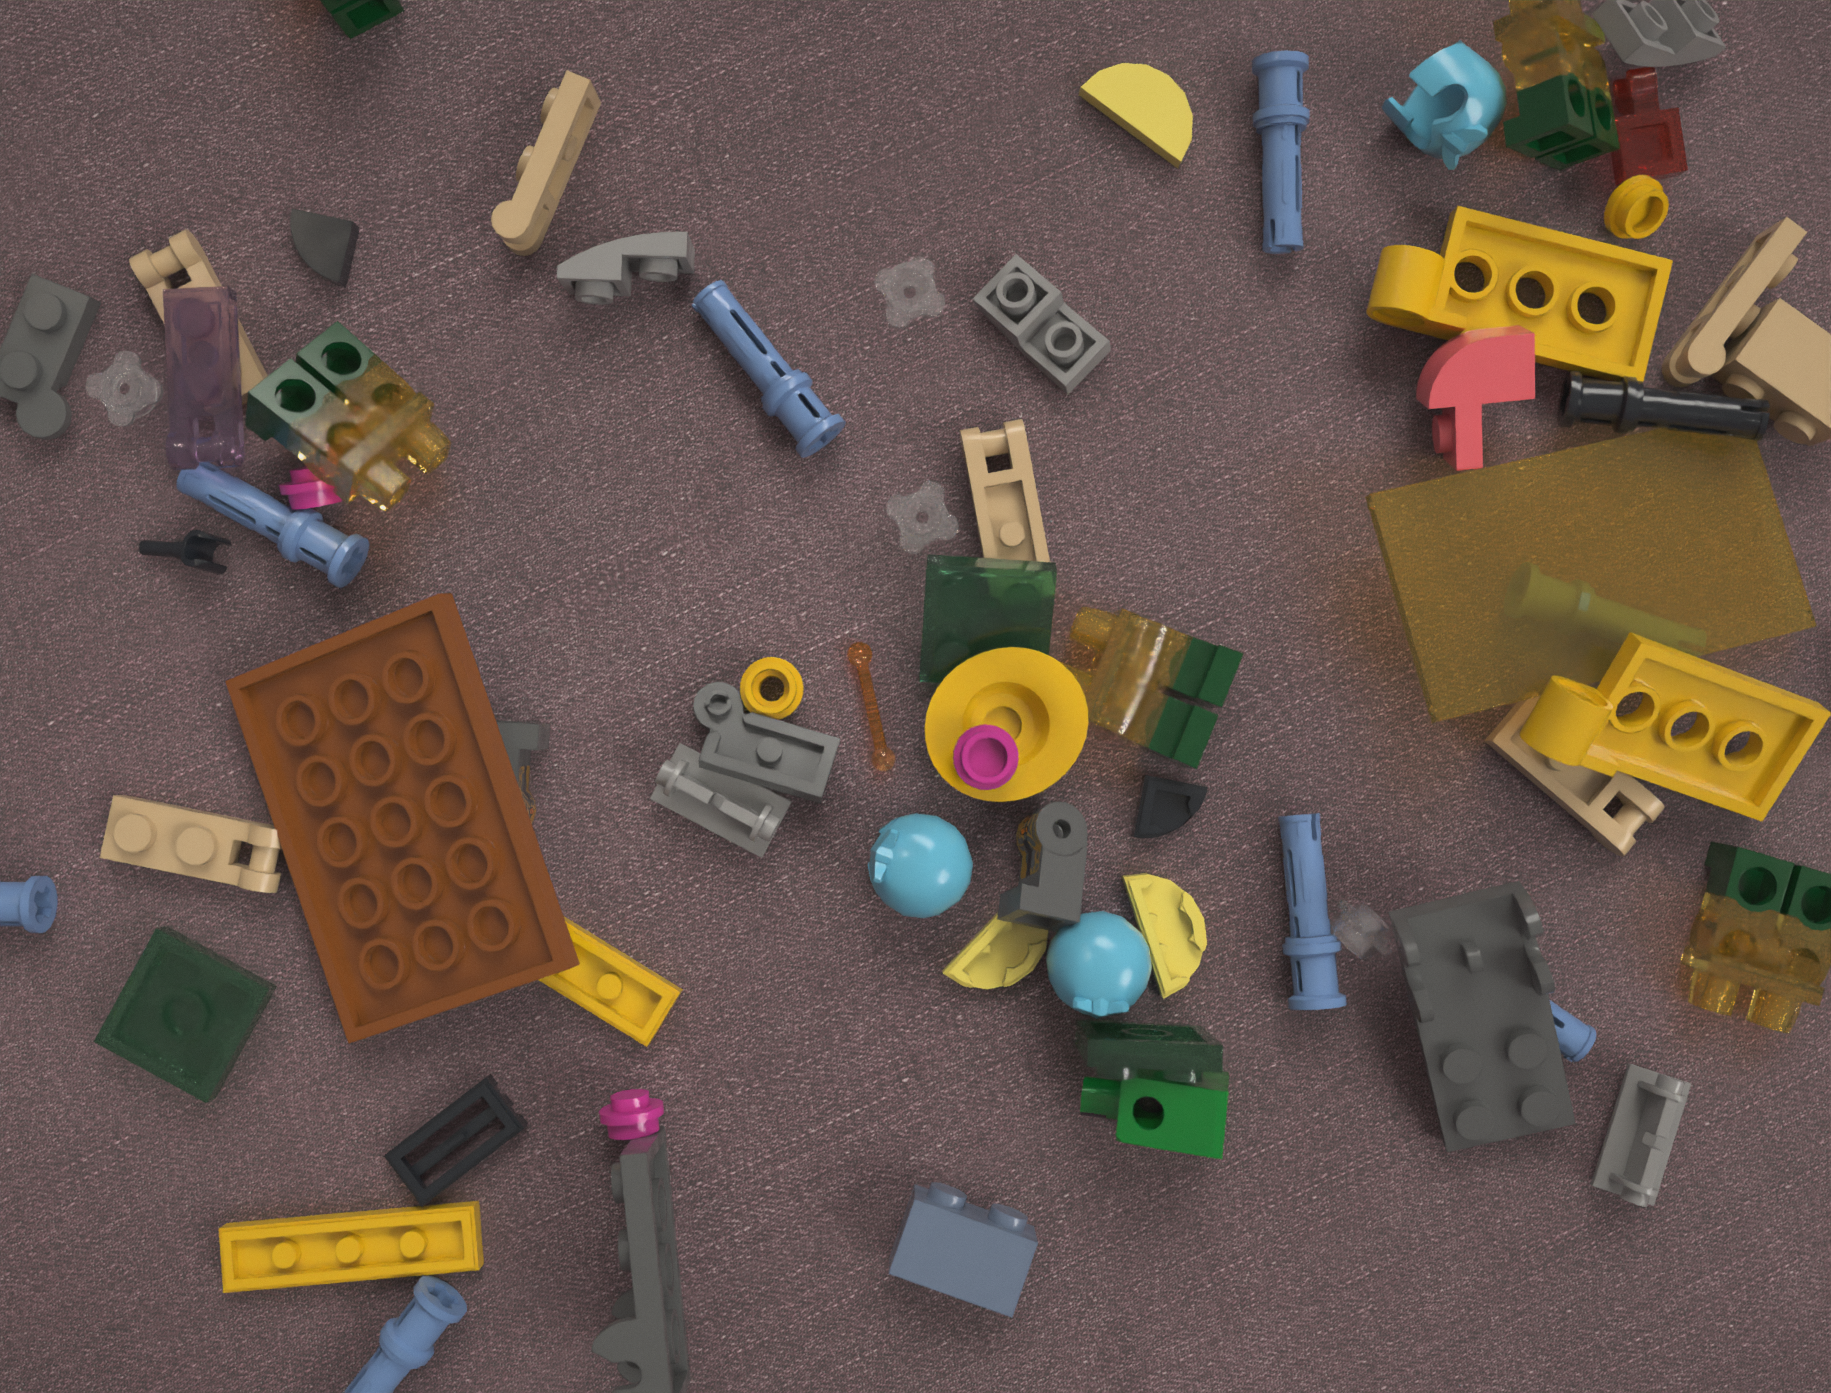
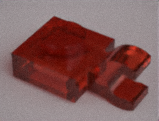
M1655 67L1629 69L1626 71V78L1613 82L1615 105L1618 111L1623 114V116L1615 118L1620 149L1611 152L1615 184L1620 186L1624 181L1636 175H1648L1655 180L1678 177L1688 170L1679 107L1660 110L1658 79Z

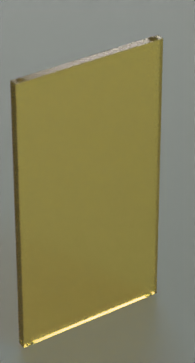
M1659 428L1370 493L1365 497L1432 724L1540 697L1550 678L1554 675L1585 685L1600 682L1629 632L1699 657L1817 626L1758 443L1754 440Z

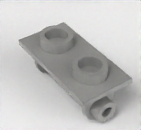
M679 743L671 760H666L655 779L657 786L650 799L762 858L792 801L763 786L700 768L698 760L701 753Z
M1628 1063L1591 1181L1592 1186L1621 1195L1620 1198L1642 1207H1647L1648 1204L1654 1206L1684 1106L1688 1099L1691 1083Z

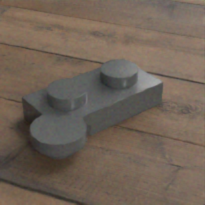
M33 273L0 348V397L18 403L16 410L17 422L24 432L38 439L50 440L61 436L70 426L72 418L70 404L64 396L57 393V390L67 385L101 302Z
M710 683L698 691L694 698V715L700 726L709 731L698 760L700 768L821 804L838 752L840 738L754 712L745 714L743 713L744 704L739 691L728 683Z

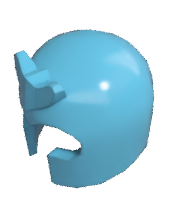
M1461 40L1452 46L1441 49L1410 72L1409 77L1417 86L1403 106L1393 97L1386 99L1382 106L1384 113L1419 150L1434 158L1443 159L1444 164L1449 170L1456 168L1459 157L1468 155L1489 139L1502 120L1507 105L1506 87L1500 74L1488 61Z
M912 813L894 818L880 828L878 832L881 835L870 849L868 871L876 894L886 905L903 916L928 918L940 915L962 899L971 883L973 861L965 838L954 825L936 815Z
M1105 911L1080 914L1079 923L1060 928L1051 940L1046 955L1048 978L1056 995L1074 1010L1096 1019L1129 1012V1007L1138 1000L1146 989L1152 970L1150 950L1143 934L1124 917Z

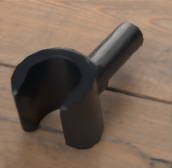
M195 529L190 531L183 541L142 540L139 544V552L147 556L175 557L176 559H181L186 566L219 575L227 570V566L213 562L214 551L222 544L231 546V541Z

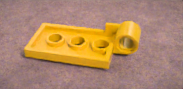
M1457 205L1450 213L1440 255L1428 249L1409 245H1390L1381 250L1366 314L1375 321L1445 340L1471 330L1519 325L1535 333V363L1567 371H1580L1583 375L1607 381L1620 382L1624 376L1636 377L1637 381L1643 382L1673 260ZM1469 262L1480 268L1484 275L1482 291L1470 293L1458 286L1454 278V270L1458 263ZM1520 278H1532L1542 285L1545 292V301L1541 308H1528L1519 301L1516 295V284ZM1591 293L1603 301L1606 308V316L1602 324L1588 323L1580 316L1577 304L1581 294Z
M1629 632L1597 689L1565 677L1552 676L1522 727L1519 736L1536 751L1560 763L1575 767L1580 765L1614 777L1616 772L1619 771L1762 822L1825 725L1831 712L1820 703ZM1635 692H1643L1642 702L1633 713L1616 716L1617 706L1625 696ZM1689 712H1697L1696 721L1687 732L1671 736L1672 726L1680 716ZM1750 731L1749 740L1744 748L1725 755L1726 745L1735 735Z

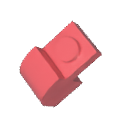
M1519 325L1464 332L1442 344L1424 365L1417 384L1416 399L1428 409L1442 408V415H1434L1433 445L1437 454L1443 453V459L1456 471L1483 468L1482 404L1535 399L1534 332Z

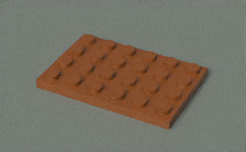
M438 593L225 681L348 1044L548 977L580 964L452 593Z

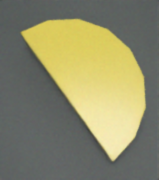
M1120 63L1098 71L1080 87L1079 96L1177 169L1179 168L1192 140L1193 115L1185 93L1168 74L1147 64Z
M1147 873L1121 876L1139 932L1143 934L1148 944L1153 975L1160 996L1164 999L1184 988L1190 981L1189 978L1199 967L1202 953L1207 945L1204 917L1192 896L1169 879Z
M997 912L942 970V973L964 987L988 990L1001 986H1012L1032 972L1046 951L1048 930L997 920Z

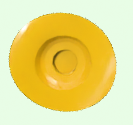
M1007 647L982 652L955 667L936 688L930 700L925 718L924 730L927 751L941 777L963 794L975 799L991 802L1016 801L1044 791L1064 776L1082 751L1088 730V707L1085 695L1074 675L1062 663L1040 651ZM978 725H994L1002 728L1013 738L1018 749L1019 759L1014 775L1004 785L991 790H981L966 784L958 776L953 764V750L958 738L968 729Z

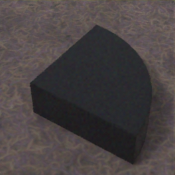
M292 208L290 216L291 234L299 255L321 277L337 286L346 288L360 227L353 221Z
M1143 775L1131 837L1157 838L1180 828L1200 809L1208 787Z

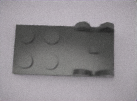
M1520 881L1389 911L1439 1131L1446 1151H1456L1576 1124L1548 994L1555 992V982L1548 964L1540 952L1536 939L1543 935L1544 930L1536 907Z
M659 1126V1131L652 1135L632 1139L620 1154V1162L612 1164L611 1186L615 1204L624 1203L627 1229H620L618 1234L619 1263L622 1271L631 1270L633 1287L622 1293L616 1300L612 1308V1315L619 1318V1320L607 1325L598 1333L592 1344L591 1352L612 1363H618L617 1369L620 1375L634 1384L617 1386L610 1393H686L691 1381L665 1126Z

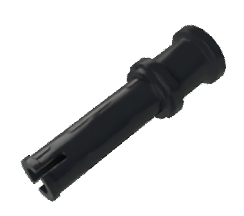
M1568 370L1560 392L1557 422L1558 426L1570 428L1574 422L1612 426L1613 432L1626 434L1628 431L1633 432L1636 426L1733 436L1760 441L1766 432L1770 414L1761 412L1768 411L1770 404L1766 399H1742L1644 387L1642 381H1637L1636 377L1624 376L1620 382L1582 378L1580 371Z

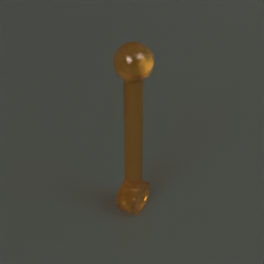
M856 642L849 647L847 657L849 662L857 668L875 748L871 755V763L876 770L888 771L894 766L896 756L887 747L869 668L873 654L870 646L866 643Z

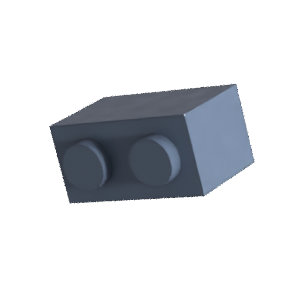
M932 1182L929 1189L914 1184L889 1256V1274L1012 1318L1038 1245L1034 1226L1026 1224L1028 1217L1024 1213L1002 1204L994 1203L991 1205L990 1210L967 1203V1195L964 1192L943 1183Z

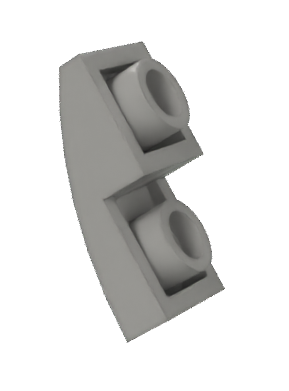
M1606 0L1592 13L1624 63L1647 67L1682 65L1715 57L1726 48L1714 29L1720 22L1719 18L1705 0H1651L1649 3L1641 1L1638 5L1626 0Z
M658 232L616 239L576 254L557 265V279L568 294L575 295L576 301L595 305L610 304L613 302V296H631L632 272H639L640 278L655 282L677 280V273L694 274L695 248L688 232Z
M1017 254L973 298L974 304L994 326L1067 395L1111 351L1110 341L1066 305L1063 301L1062 292Z

